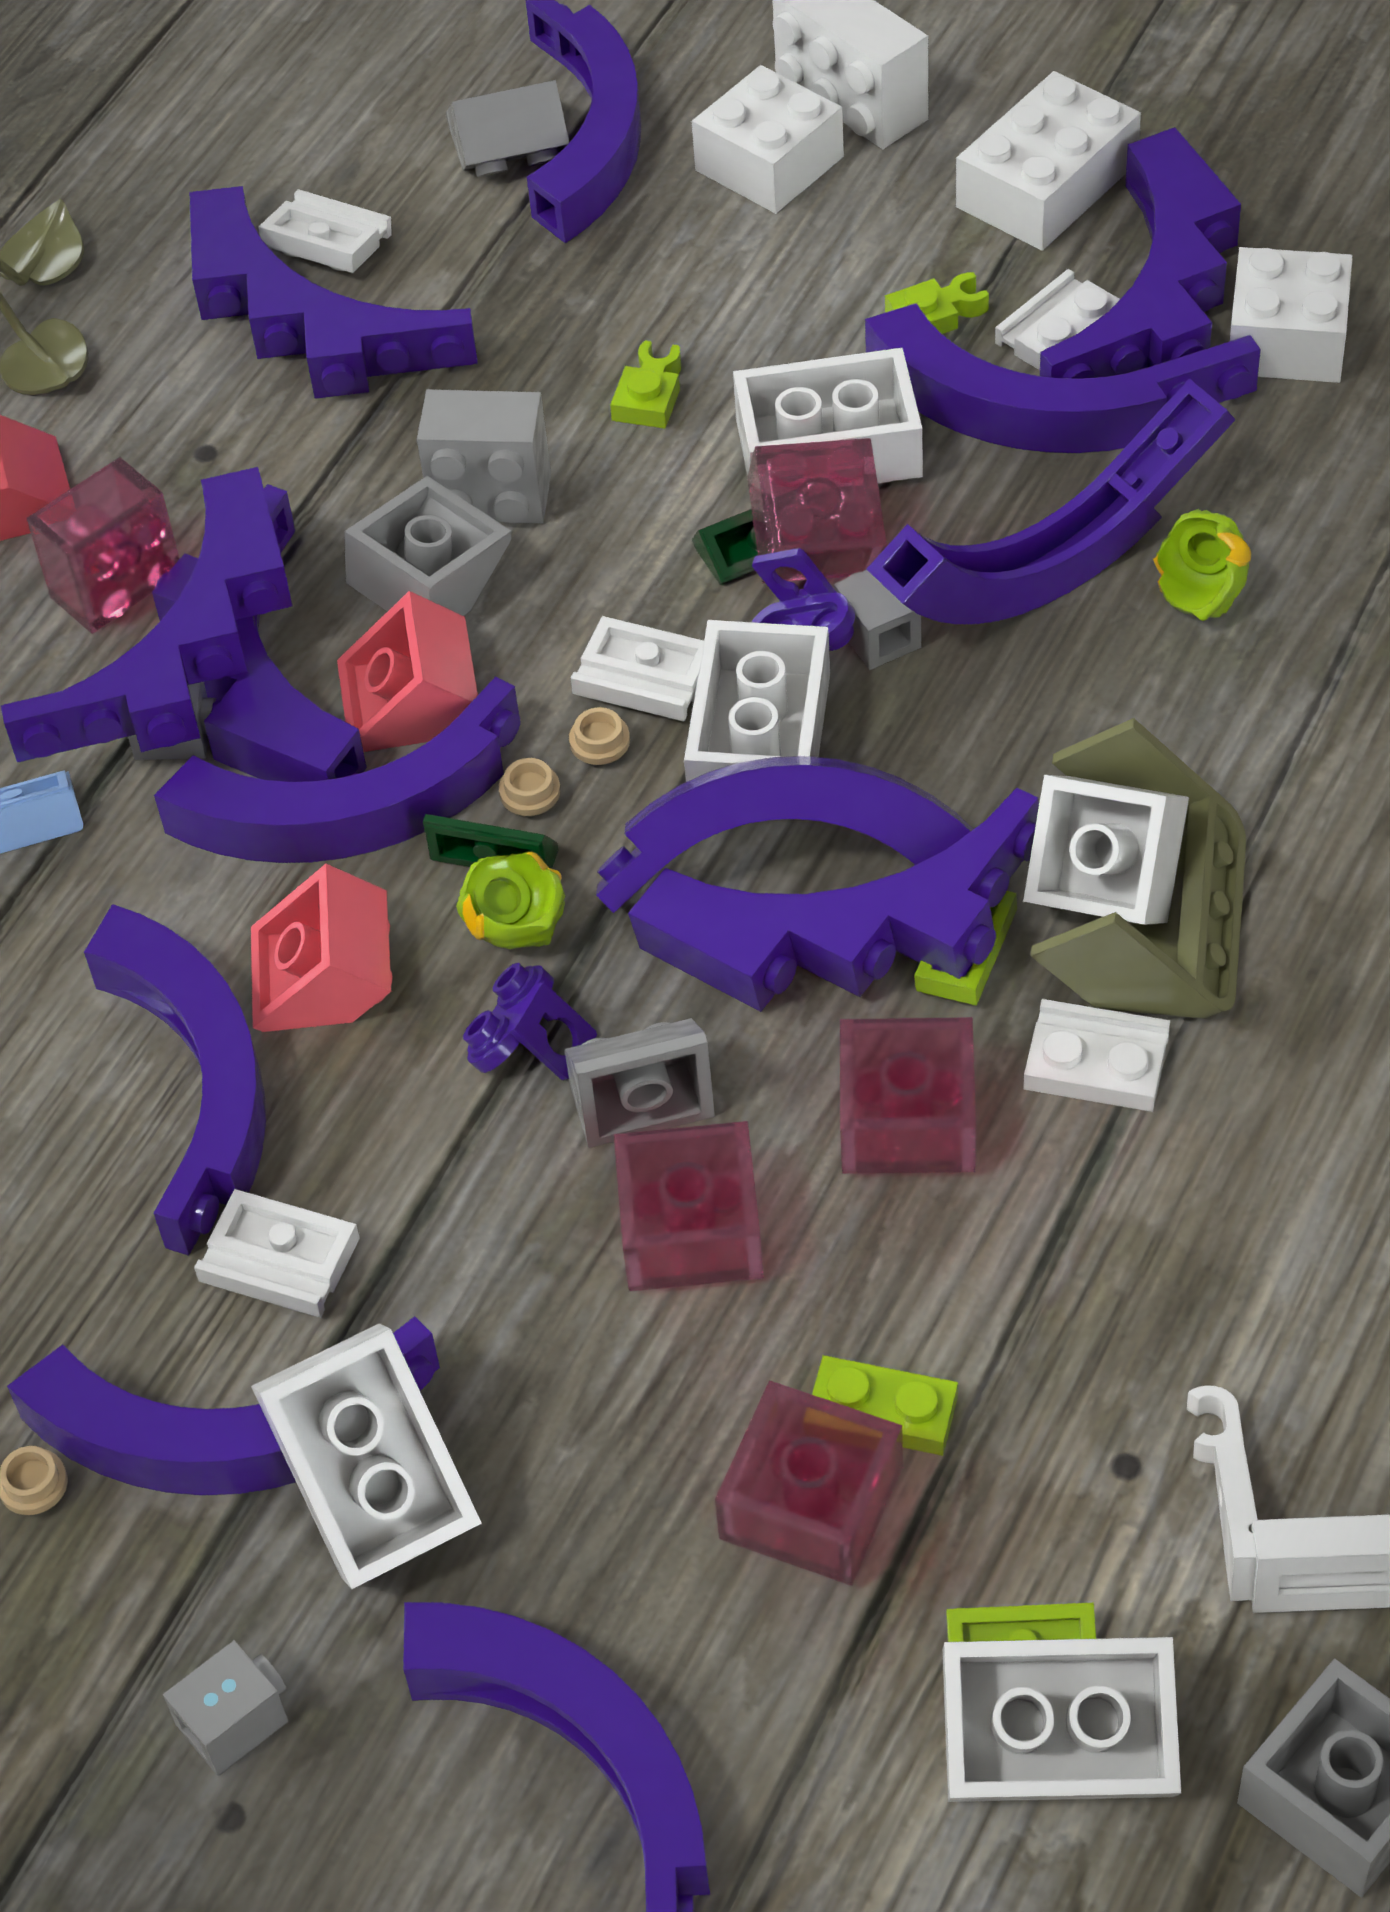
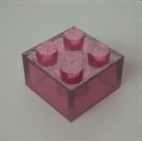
M871 438L754 447L747 480L758 556L800 548L806 552L826 579L849 577L854 573L867 570V567L887 547ZM779 567L775 569L776 573L786 581L807 580L800 571L794 568Z
M121 457L26 518L50 598L91 634L110 621L117 619L125 611L152 594L159 578L164 573L169 572L180 559L163 492Z
M973 1017L840 1019V1137L842 1174L975 1172L976 1111Z
M748 1121L614 1134L622 1244L629 1292L764 1278Z
M769 1380L715 1498L719 1539L852 1586L903 1468L902 1425Z

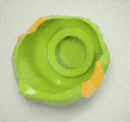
M1196 509L1181 515L1175 522L1153 561L1161 574L1158 585L1164 599L1174 609L1184 614L1194 615L1201 621H1205L1209 617H1220L1222 613L1224 614L1228 611L1235 598L1246 585L1249 561L1252 554L1249 546L1244 541L1242 533L1231 518L1222 514L1211 513L1208 510L1201 511Z
M525 852L509 856L486 857L474 862L464 879L456 908L469 931L477 940H484L505 949L531 946L541 947L549 945L556 924L563 915L566 895L561 884L562 877L560 872L550 869L537 853Z

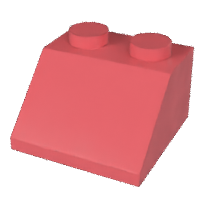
M0 415V541L79 521L56 436Z
M408 591L337 660L345 722L359 729L363 752L429 742L447 728L478 696L465 617L411 591Z
M325 864L251 926L252 1018L254 1029L261 1032L353 1023L392 992L393 976L390 970V922L388 920L387 890Z

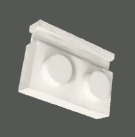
M299 189L294 193L295 200L293 202L285 201L258 226L259 236L268 248L281 251L288 256L301 257L328 265L334 270L354 273L380 247L379 240L382 237L388 239L392 235L390 216Z
M1067 269L995 327V344L1000 347L1005 344L1014 348L1015 356L1040 370V351L1078 334L1109 312L1120 299L1088 280L1084 283L1074 279V272Z
M602 616L581 657V666L578 672H573L571 676L572 693L685 721L687 708L691 701L694 702L704 641Z
M1042 999L1038 1022H1036L1024 1072L1023 1089L1153 1112L1169 1038L1170 1020Z
M234 1189L207 1242L208 1250L203 1260L198 1259L194 1269L199 1282L321 1318L325 1311L324 1302L329 1292H334L360 1237L357 1225L354 1223Z

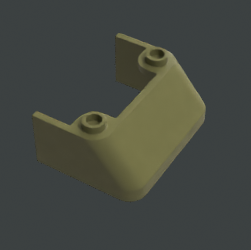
M1135 718L1054 753L1052 764L1066 776L1187 796L1189 801L1168 923L1144 925L1128 922L1117 912H1114L1032 945L1031 957L1095 1008L1119 1012L1202 1019L1230 1010L1236 999L1246 854L1245 829L1237 811Z

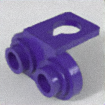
M796 548L755 556L752 567L780 602L764 608L755 616L752 623L828 627L829 651L840 649L850 641L854 633V607L843 594L835 591L804 550ZM791 567L800 571L807 579L804 589H799L795 583L782 579L775 569Z
M514 963L501 973L493 985V992L498 995L497 1005L492 1012L487 1010L479 1014L465 1030L463 1039L469 1044L467 1060L481 1073H487L498 1067L521 1043L557 1077L564 1081L569 1079L566 1055L557 1054L549 1046L547 1031L539 1024L542 1017L547 1021L560 1020L565 1023L572 1034V1047L582 1045L596 1038L597 1032L552 990L554 978L542 966L536 965L524 968L520 963Z

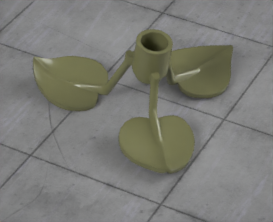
M62 199L57 200L32 218L4 244L0 250L1 277L12 280L19 286L25 285L29 279L38 285H49L65 278L77 268L84 255V243ZM0 292V310L16 335L21 339V341L9 346L0 358V375L4 383L17 393L37 395L64 388L69 382L77 380L84 372L88 363V347L79 329L66 320L51 318L40 323L29 334Z

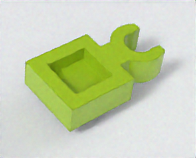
M967 272L956 276L949 286L943 288L933 278L885 295V312L917 303L930 323L941 334L958 329V316L973 318L985 314L989 310V293L986 290L976 293V275L974 272Z
M645 340L638 349L639 368L624 367L610 404L612 421L666 429L680 392V346L673 344L670 353L666 357L654 358L652 341Z

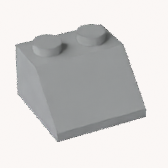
M556 80L453 101L446 111L448 126L462 170L475 168L477 177L507 171L506 161L527 157L528 166L548 163L558 155V150L564 149L569 144Z
M426 476L345 530L346 584L387 612L408 591H411L464 616L471 611L509 545L512 531L429 476Z
M692 1018L673 1023H656L645 1030L612 1038H594L582 1045L565 1049L570 1087L588 1148L715 1117L708 1042L704 1031Z

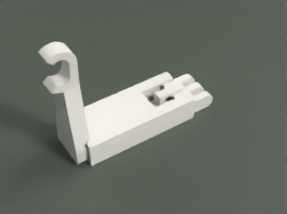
M1200 1386L1189 1391L1187 1399V1410L1197 1417L1206 1413L1214 1414L1223 1422V1433L1219 1435L1202 1433L1194 1440L1193 1458L1205 1463H1214L1230 1601L1251 1600L1253 1613L1390 1608V1515L1258 1520L1236 1398L1229 1391L1217 1386Z

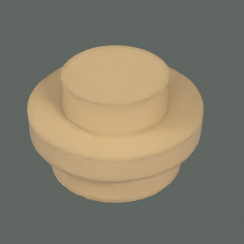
M597 707L588 709L577 717L569 733V742L572 753L579 760L592 765H604L618 760L626 753L630 744V735L626 723L616 712L607 708Z
M536 758L517 760L508 766L499 783L500 799L504 807L514 814L521 816L542 814L551 809L560 797L559 778L542 760Z
M25 1446L18 1448L4 1459L0 1467V1499L9 1510L17 1514L35 1515L45 1512L55 1506L66 1491L68 1477L63 1462L56 1454L41 1447Z

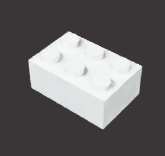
M773 0L776 73L842 107L843 123L849 126L857 135L864 136L881 149H885L928 120V35L874 0Z
M1053 71L956 157V207L1043 251L1126 174L1128 144L1139 140L1141 112Z
M903 348L733 371L736 422L753 501L782 497L799 489H802L803 493L806 494L923 477L922 425Z
M718 620L707 621L684 757L686 782L705 773L741 762L770 757H819L830 679L828 627Z
M379 1323L251 1386L341 1578L351 1589L482 1524L390 1328Z
M1173 1637L944 1642L942 1651L948 1802L1175 1797L1181 1794Z

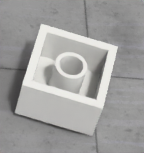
M762 65L758 66L692 120L695 170L775 214L844 157L842 107Z
M1239 247L1230 341L1251 335L1261 349L1258 377L1340 383L1347 332L1352 255Z
M1044 775L1023 902L1102 917L1117 912L1128 922L1144 925L1168 923L1189 797L1071 776Z

